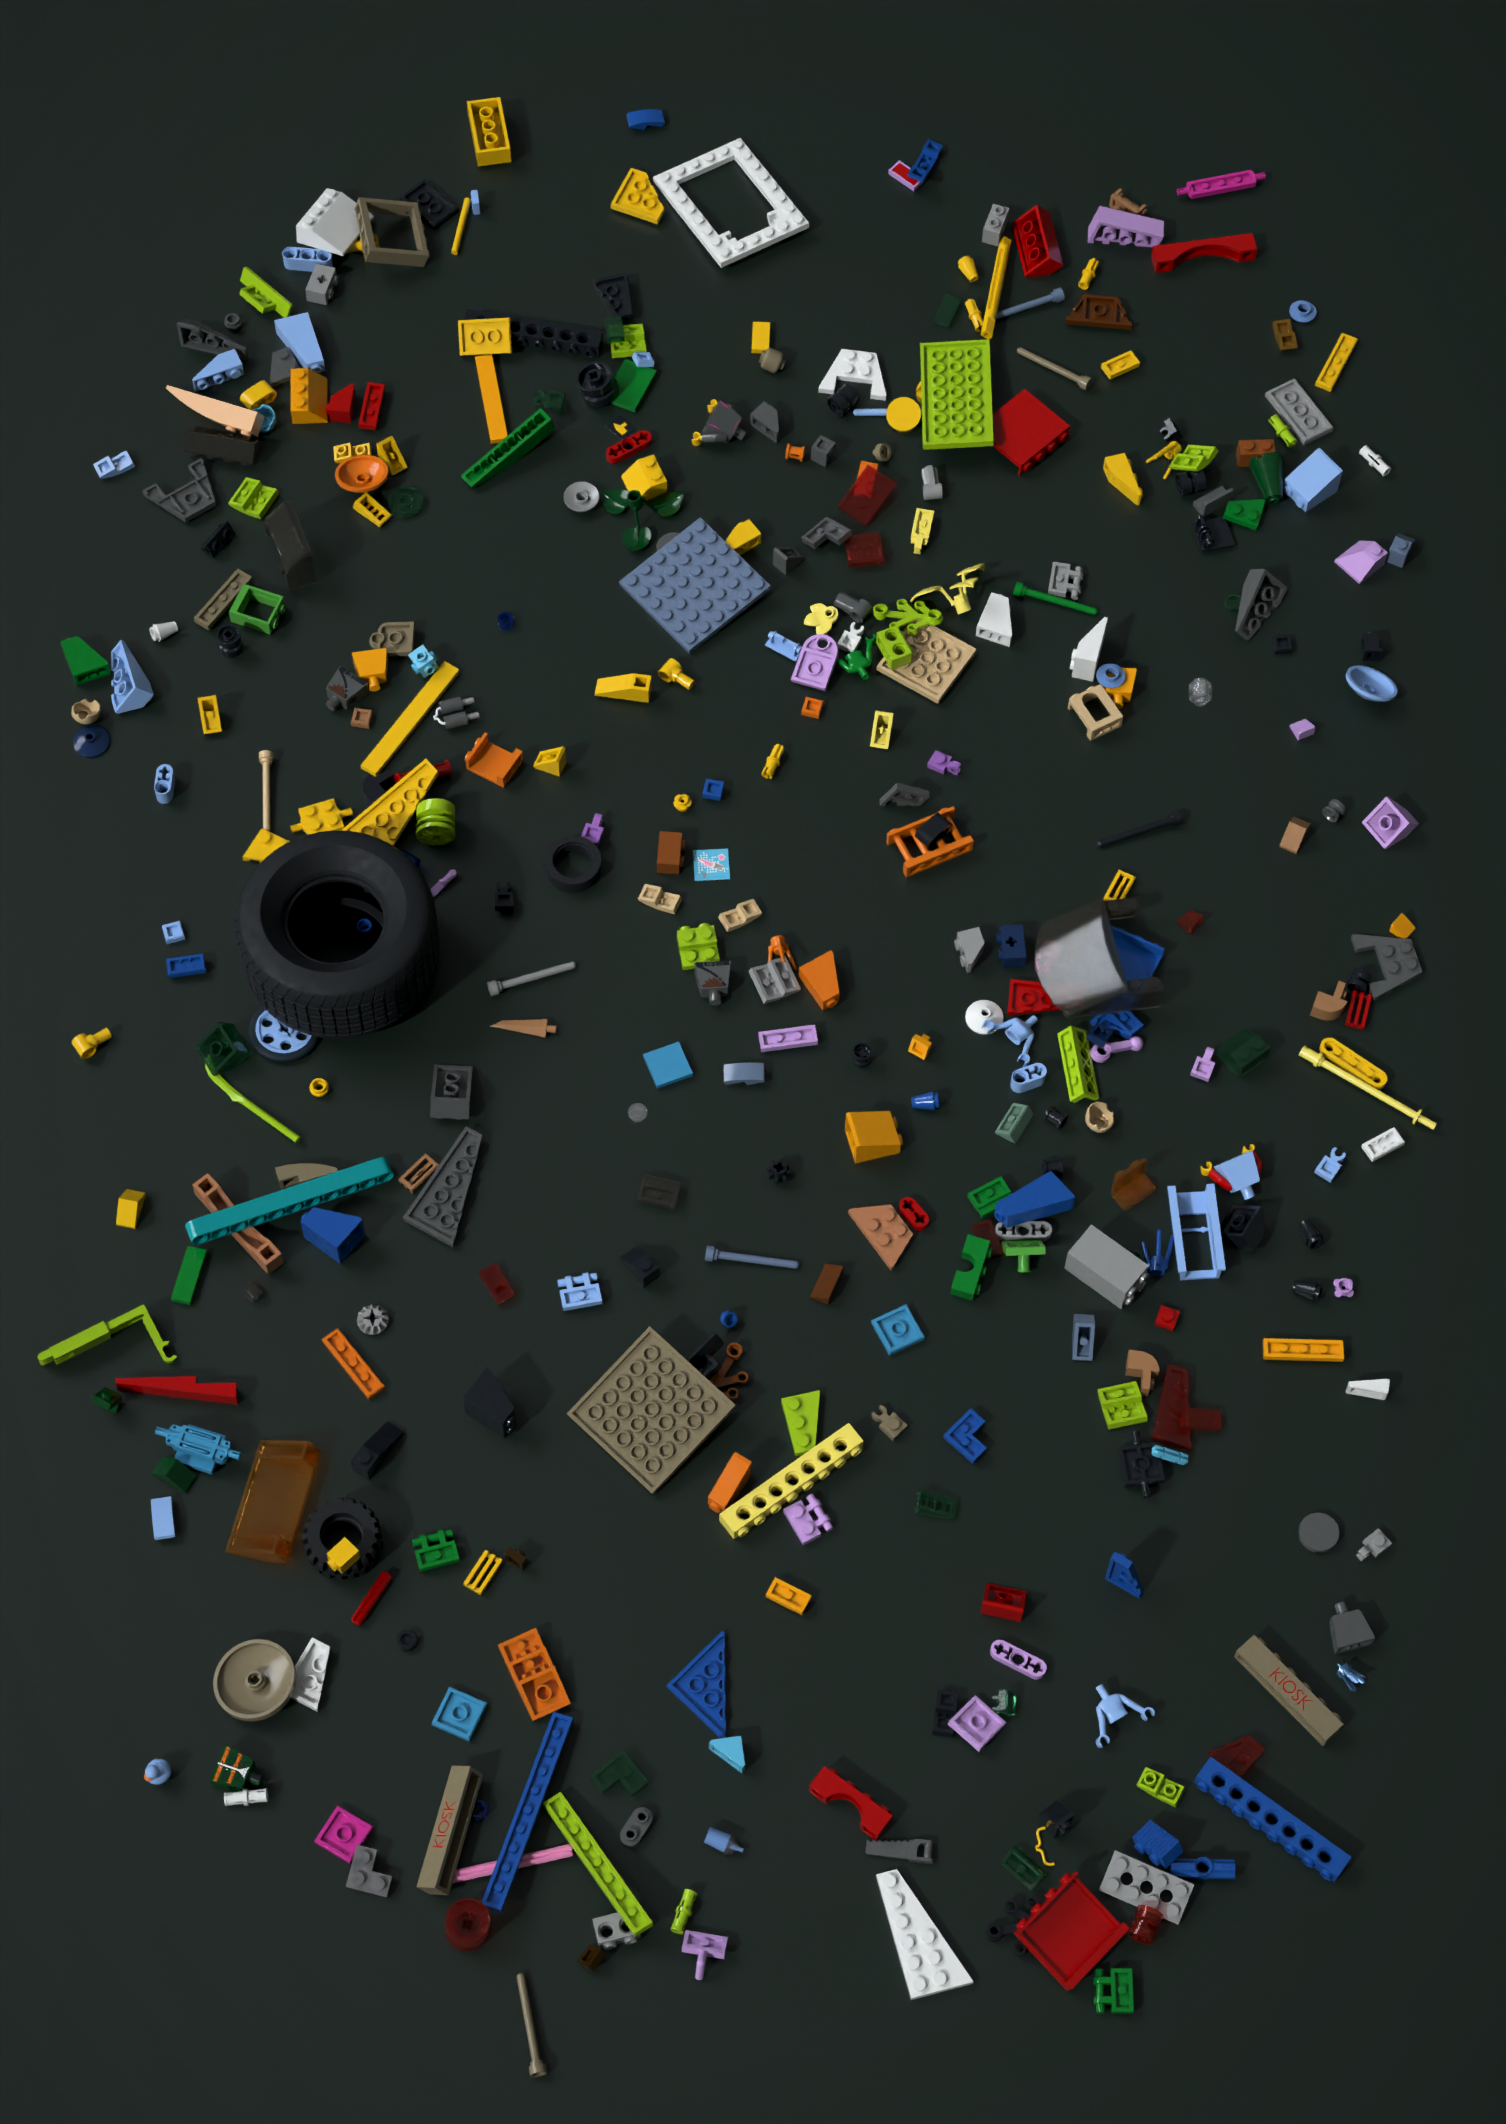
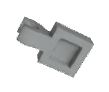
M1378 1528L1363 1540L1362 1543L1365 1546L1358 1551L1359 1553L1356 1556L1360 1561L1366 1559L1370 1554L1378 1557L1392 1545V1542Z

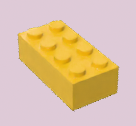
M501 98L467 101L468 118L478 167L511 162L510 144Z

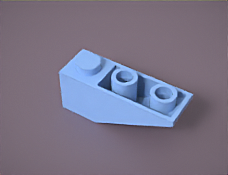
M232 349L218 354L192 379L194 391L204 390L213 385L221 384L244 375L243 366L236 350Z

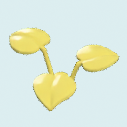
M982 563L968 567L957 574V576L962 575V582L949 588L950 590L959 588L960 594L954 596V600L939 585L921 590L912 597L911 603L920 595L932 591H941L949 600L951 606L955 605L958 614L971 610L966 587L973 588L979 578L965 580V576L974 570L984 571L985 564Z

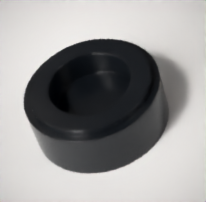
M411 1630L401 1631L396 1638L398 1648L404 1652L412 1651L417 1646V1636Z

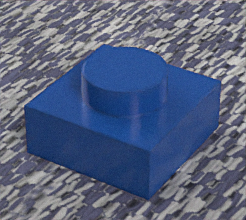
M706 778L702 798L721 801L724 782Z

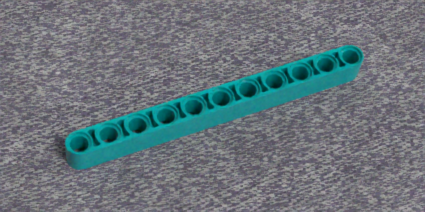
M379 1157L195 1218L187 1222L185 1228L191 1243L199 1245L391 1180L394 1174L387 1158Z

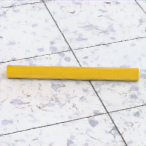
M470 198L464 199L451 250L453 255H457L471 203Z

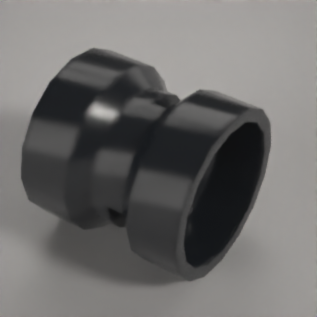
M1355 968L1351 975L1352 979L1349 980L1347 987L1351 992L1355 990L1359 994L1361 992L1365 993L1366 983L1369 982L1371 974L1365 969Z
M857 1043L853 1048L852 1062L858 1068H865L871 1063L872 1049L868 1044Z

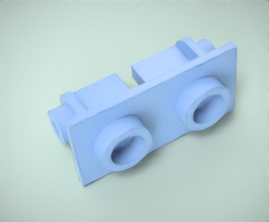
M770 631L768 634L769 640L765 646L796 662L802 646L783 637L777 631Z

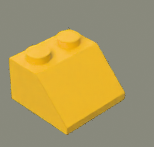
M654 454L638 459L621 475L628 492L637 490L646 500L667 493V480Z

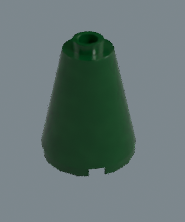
M1279 452L1263 453L1262 457L1258 459L1257 456L1253 457L1249 461V467L1265 501L1270 504L1280 502V499L1283 498L1284 456H1281Z

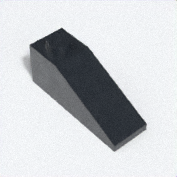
M387 1421L362 1445L351 1460L353 1471L370 1480L404 1434V1431Z

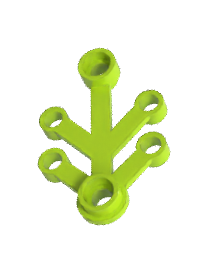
M899 599L897 601V609L905 612L890 611L885 604H877L873 608L874 616L877 620H884L886 617L901 618L897 622L890 623L889 628L897 625L900 631L901 627L909 624L907 626V633L911 636L916 635L920 628L927 625L936 626L943 621L941 612L935 609L930 610L923 601L915 602L913 609L907 603V600ZM916 620H919V622L915 624H910Z

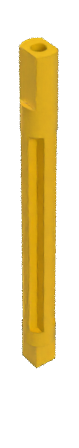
M1006 236L999 242L981 330V336L986 339H991L993 336L1010 251L1011 239Z

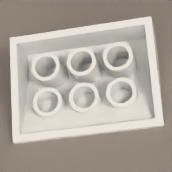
M327 188L296 225L297 243L344 256L360 236L354 210L356 202L342 192ZM369 213L371 222L374 219V215Z

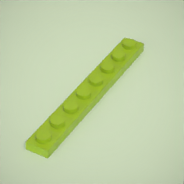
M559 1792L543 1802V1806L634 1937L652 1927L653 1922L563 1794Z

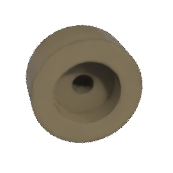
M879 443L873 450V455L878 461H888L891 457V448L887 443Z

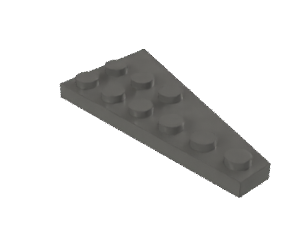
M467 1126L464 1128L403 1216L405 1222L451 1247H454L483 1139L481 1134Z

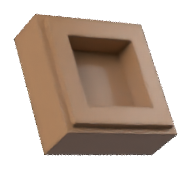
M354 708L351 726L369 729L373 710Z

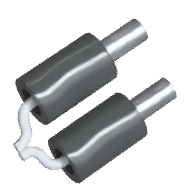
M459 696L438 702L439 708L436 709V714L433 718L438 720L440 724L445 725L446 730L468 725L469 720L479 718V713L466 714L463 711L444 716V722L437 718L439 710L444 715L463 710L464 705L475 703L473 697L461 700Z

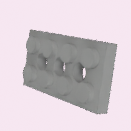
M1115 1850L1099 1890L1175 1924H1179L1194 1884ZM1125 1872L1133 1876V1882L1129 1885L1121 1882V1875ZM1142 1882H1151L1153 1890L1150 1893L1142 1892L1140 1888ZM1163 1890H1170L1173 1898L1169 1902H1164L1160 1898V1893Z

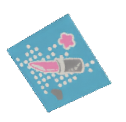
M728 849L693 850L695 881L730 879Z

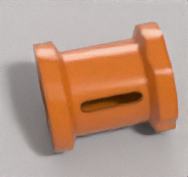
M788 443L785 459L792 458L803 462L805 446L796 447Z

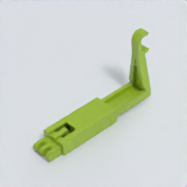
M143 1304L107 1323L102 1321L38 1354V1360L42 1366L52 1361L59 1365L111 1339L110 1335L140 1320H143V1324L164 1362L173 1363L177 1360V1356L166 1357L163 1349L169 1347L170 1342H163Z

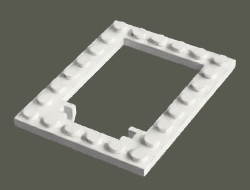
M741 138L653 177L655 185L721 268L809 228V222ZM735 160L775 209L767 213L770 226L738 241L735 238L731 239L730 231L718 235L679 184Z

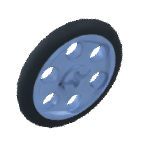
M263 1007L255 1012L248 1026V1036L253 1048L265 1058L277 1062L295 1061L306 1056L314 1049L320 1038L305 1034L307 1035L305 1040H298L297 1036L305 1033L284 1025L277 1018L270 1015L268 1010L266 1011ZM269 1020L272 1022V1025L264 1027L262 1023ZM281 1027L284 1029L288 1028V1033L285 1031L281 1032ZM266 1037H272L274 1039V1041L269 1044L265 1043L263 1040ZM288 1043L291 1045V1048L283 1050L281 1046Z

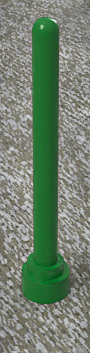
M1017 581L1013 592L1015 596L1027 595L1092 615L1098 613L1097 608L1029 589L1022 582Z

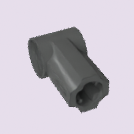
M844 592L839 593L834 602L835 607L848 613L857 623H862L873 609L868 601L864 599L857 600Z

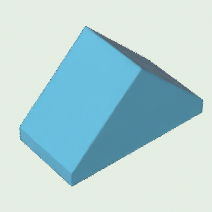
M741 1736L713 1739L709 1742V1749L740 1773L745 1771Z

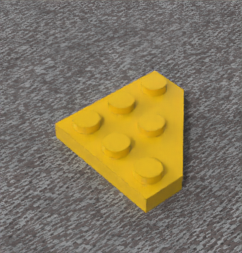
M630 168L611 203V209L658 224L664 213V207L660 203L647 173Z

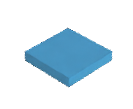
M679 1041L643 1054L657 1089L693 1076Z
M907 1304L871 1320V1324L889 1356L925 1340V1336Z
M449 1686L431 1724L436 1728L470 1742L487 1707V1702Z

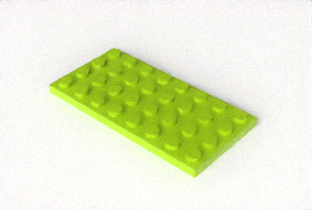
M990 340L920 343L923 450L994 446Z

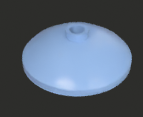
M1357 665L1350 667L1346 672V680L1349 686L1363 699L1387 702L1393 700L1397 695L1398 690L1395 683L1378 670Z

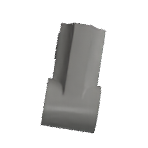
M932 465L926 466L921 471L924 500L942 499V485L939 483L937 468Z

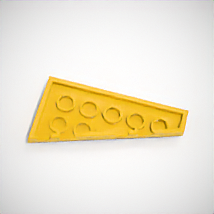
M424 759L344 827L342 831L368 834L394 846L415 813L417 805L422 802L437 778L438 771L427 759Z

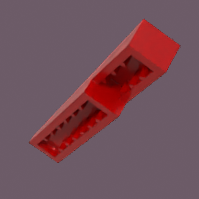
M196 1376L115 1378L118 1391L238 1405L237 1383H198Z

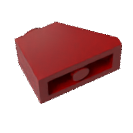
M349 384L331 396L330 403H327L326 413L329 414L330 421L351 423L356 396L354 384Z

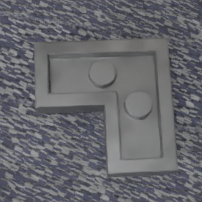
M825 517L801 538L803 543L816 549L827 539L841 545L852 536V533L847 527Z
M361 1845L356 1846L346 1887L388 1897L393 1876L373 1871L378 1850Z

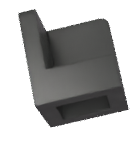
M820 435L811 447V460L826 467L828 456L836 447V443Z

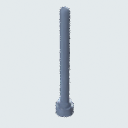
M1057 288L1050 295L997 312L996 320L1051 301L1062 302L1065 300L1063 290Z
M709 1245L706 1247L705 1261L713 1262V1260L725 1259L794 1269L799 1267L798 1261L718 1251L717 1248H714L715 1246Z

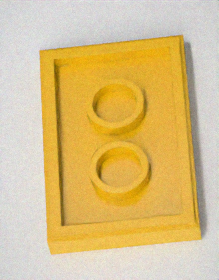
M510 318L458 320L460 356L512 353Z

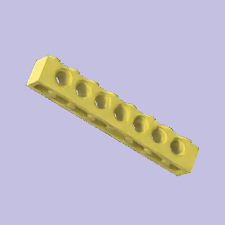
M849 1423L721 1512L719 1514V1521L733 1539L738 1536L743 1537L749 1532V1528L763 1523L766 1516L771 1513H777L783 1504L787 1501L789 1503L794 1501L803 1490L808 1491L814 1486V1482L819 1479H825L835 1467L838 1469L846 1463L848 1458L859 1455L863 1448L862 1438ZM844 1446L846 1449L844 1451H839L836 1449V1447ZM828 1457L830 1461L822 1462L820 1458ZM806 1468H811L814 1470V1472L808 1474L805 1473L804 1470ZM793 1479L796 1480L798 1483L796 1485H790L788 1481ZM774 1491H779L782 1493V1495L776 1497L773 1496L771 1493ZM762 1502L766 1506L763 1508L756 1507V1504ZM741 1514H747L749 1518L743 1520L739 1516Z

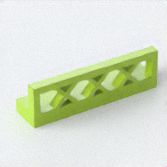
M1069 1026L1057 1033L1070 1102L1076 1103L1083 1098L1096 1101L1099 1099V1093L1090 1055L1089 1041L1087 1040V1031Z

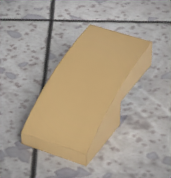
M645 884L638 900L655 909L675 914L682 898L677 894L663 892L662 887Z
M751 899L737 904L735 909L720 913L718 918L725 930L730 932L757 919L762 915V912L755 900Z

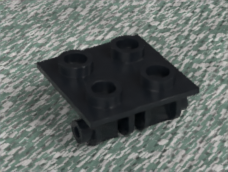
M1199 515L1196 522L1191 523L1201 552L1235 546L1227 521L1222 519L1223 516L1206 519L1203 515Z

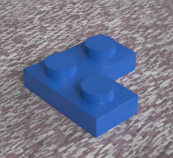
M970 1408L944 1434L943 1438L974 1464L987 1450V1447L974 1437L985 1425L986 1421Z

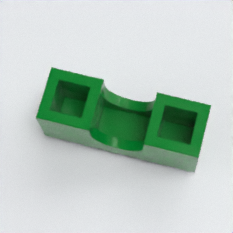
M967 1235L962 1251V1259L970 1261L974 1268L969 1272L956 1270L950 1294L972 1301L975 1295H979L982 1285L979 1284L980 1277L985 1276L987 1266L984 1265L985 1260H990L993 1248H990L989 1240Z

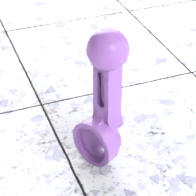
M1133 1036L1129 1040L1107 1043L1104 1048L1094 1045L1090 1055L1094 1061L1103 1063L1107 1061L1111 1053L1141 1050L1143 1040L1139 1036ZM1097 1049H1102L1105 1052V1055H1101L1097 1051Z

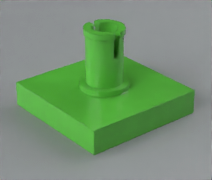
M1041 1240L1002 1241V1250L1006 1256L1018 1255V1272H1030V1255L1046 1254L1045 1245Z

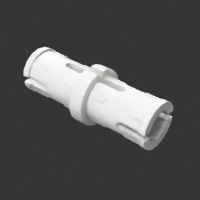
M1367 445L1361 448L1359 454L1369 462L1371 467L1376 468L1382 476L1389 474L1391 467L1381 459L1382 457L1379 454L1376 455ZM1371 456H1372L1380 465H1378V464L1371 458Z
M247 1788L238 1792H224L225 1806L238 1804L249 1806L250 1803L268 1802L267 1788L248 1790Z

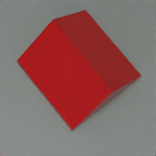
M986 1583L980 1614L1021 1622L1027 1591Z

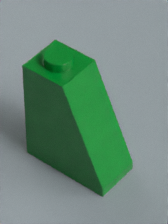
M75 636L60 641L76 686L111 674L108 662L80 637Z

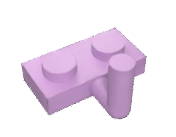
M685 1930L682 1952L698 1955L695 1973L697 1980L704 1978L707 1956L724 1959L728 1937Z

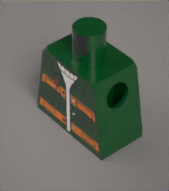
M224 1744L209 1782L213 1788L238 1792L247 1789L249 1783L260 1786L264 1775L254 1771L256 1764L252 1758Z

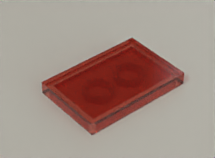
M867 465L838 504V508L860 523L868 526L896 488L897 483Z

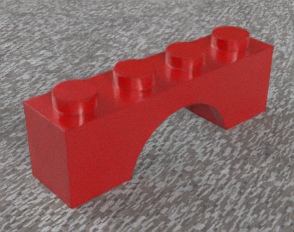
M824 1766L809 1785V1792L825 1804L835 1799H844L852 1802L858 1808L861 1815L860 1829L877 1841L892 1822L891 1811L887 1807L879 1806L873 1802L874 1799L865 1792L862 1794L851 1781H844L839 1777L840 1774L835 1769H828Z

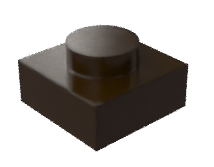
M509 1547L505 1553L506 1561L522 1571L527 1566L526 1555L519 1549L513 1550Z
M589 1944L577 1960V1963L581 1967L594 1972L606 1954L601 1949Z

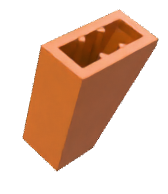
M830 950L799 967V978L821 1009L825 1010L836 1006L839 1002V987L833 952Z
M734 1452L708 1496V1504L713 1511L717 1513L723 1512L733 1504L752 1477V1462Z

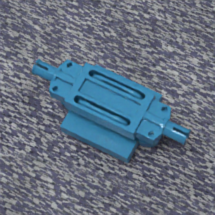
M173 1424L169 1430L157 1426L155 1430L156 1435L166 1437V1444L177 1451L175 1459H178L186 1467L211 1475L216 1464H226L229 1457L240 1460L242 1452L231 1449V1443L226 1441L227 1437L225 1435L190 1424L188 1426L183 1425L182 1427Z

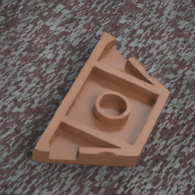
M891 1204L849 1209L848 1214L888 1268L893 1270L899 1257L902 1256L906 1246L913 1238V1233Z

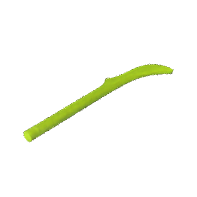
M207 1056L205 1068L209 1077L230 1096L232 1102L244 1105L295 1143L300 1141L301 1137L230 1086L216 1070L211 1056Z

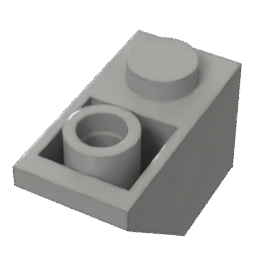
M979 927L957 932V938L954 940L955 948L961 954V965L966 968L967 973L973 970L984 950V940Z

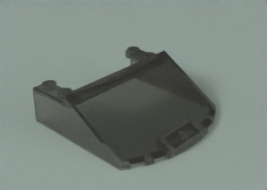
M1103 897L1043 922L1035 945L1036 972L1043 991L1051 998V1003L1063 1011L1062 1014L1066 1018L1160 1007L1164 987L1158 978L1125 980L1109 920L1135 917V913L1140 906L1138 897L1103 901Z

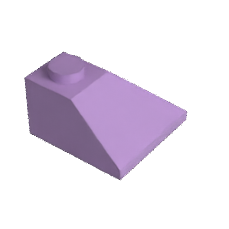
M1359 540L1336 558L1334 562L1356 582L1361 584L1385 564L1388 552L1375 541Z
M1387 796L1362 821V824L1384 849L1407 837L1419 824L1408 810Z

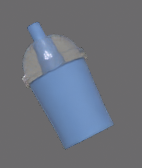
M712 1827L709 1828L704 1840L705 1844L723 1852L725 1855L734 1854L736 1851L743 1852L744 1849L739 1847V1840L733 1834L730 1835Z

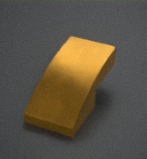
M1290 319L1273 321V331L1280 351L1297 349L1295 332L1292 331Z

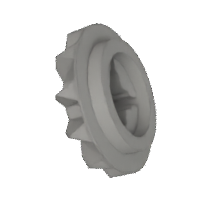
M371 1304L367 1307L364 1306L358 1312L357 1324L362 1332L375 1335L386 1329L389 1317L387 1311L380 1305ZM372 1313L375 1315V1318H378L375 1319L374 1326H372L370 1320H367L371 1317Z

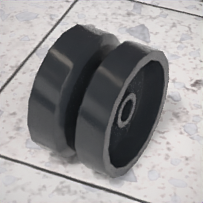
M590 362L584 365L576 375L577 387L584 402L589 406H605L611 403L619 392V385L614 377V373L605 362Z

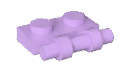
M814 1494L806 1497L810 1503L807 1506H804L800 1500L783 1509L786 1518L802 1545L821 1536L819 1528L824 1527L826 1532L833 1529L829 1515L824 1513L820 1500L816 1499ZM814 1511L819 1519L813 1521L809 1513Z

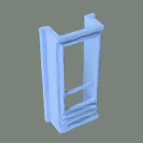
M1206 1184L1205 1191L1184 1193H1176V1186H1168L1180 1280L1219 1278L1221 1271H1225L1226 1267L1215 1185ZM1206 1214L1208 1228L1181 1229L1179 1216ZM1208 1231L1213 1270L1186 1271L1182 1233H1205Z

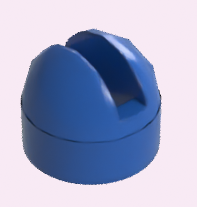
M361 919L356 924L360 935H368L372 930V924L368 919Z
M730 1310L724 1311L720 1316V1321L726 1327H733L738 1320L737 1315Z

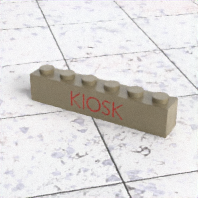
M1253 1635L1236 1651L1234 1657L1322 1746L1328 1743L1341 1730L1344 1724L1340 1716L1335 1712L1332 1713L1327 1708L1325 1701L1320 1697L1317 1698L1312 1693L1310 1686L1305 1682L1302 1683L1297 1678L1295 1671L1290 1667L1287 1668L1282 1663L1280 1656L1275 1652L1272 1653L1267 1648V1644L1263 1639Z
M452 1766L417 1883V1888L430 1895H449L483 1778V1773L471 1766Z

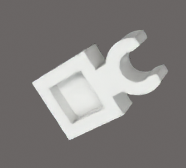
M855 622L850 625V632L844 631L837 643V647L848 653L856 651L861 642L860 636L864 632V626L856 630L854 629Z

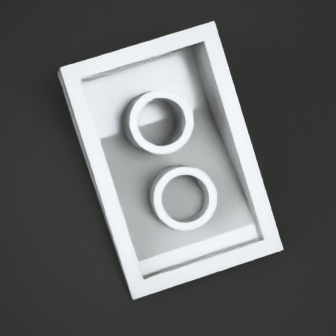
M1104 617L1079 642L1077 649H1073L1070 669L1073 670L1072 677L1093 682L1105 638L1107 617Z

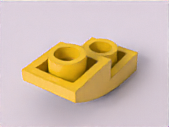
M351 443L333 446L335 463H341L345 459L356 455H372L370 443L353 447Z

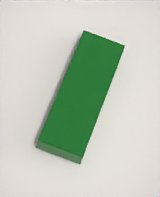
M187 1246L172 1293V1302L191 1305L207 1255L206 1249Z

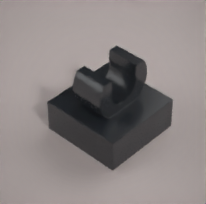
M1170 418L1164 421L1166 427L1160 429L1163 435L1168 432L1163 438L1167 442L1172 440L1173 437L1177 441L1183 438L1176 423Z

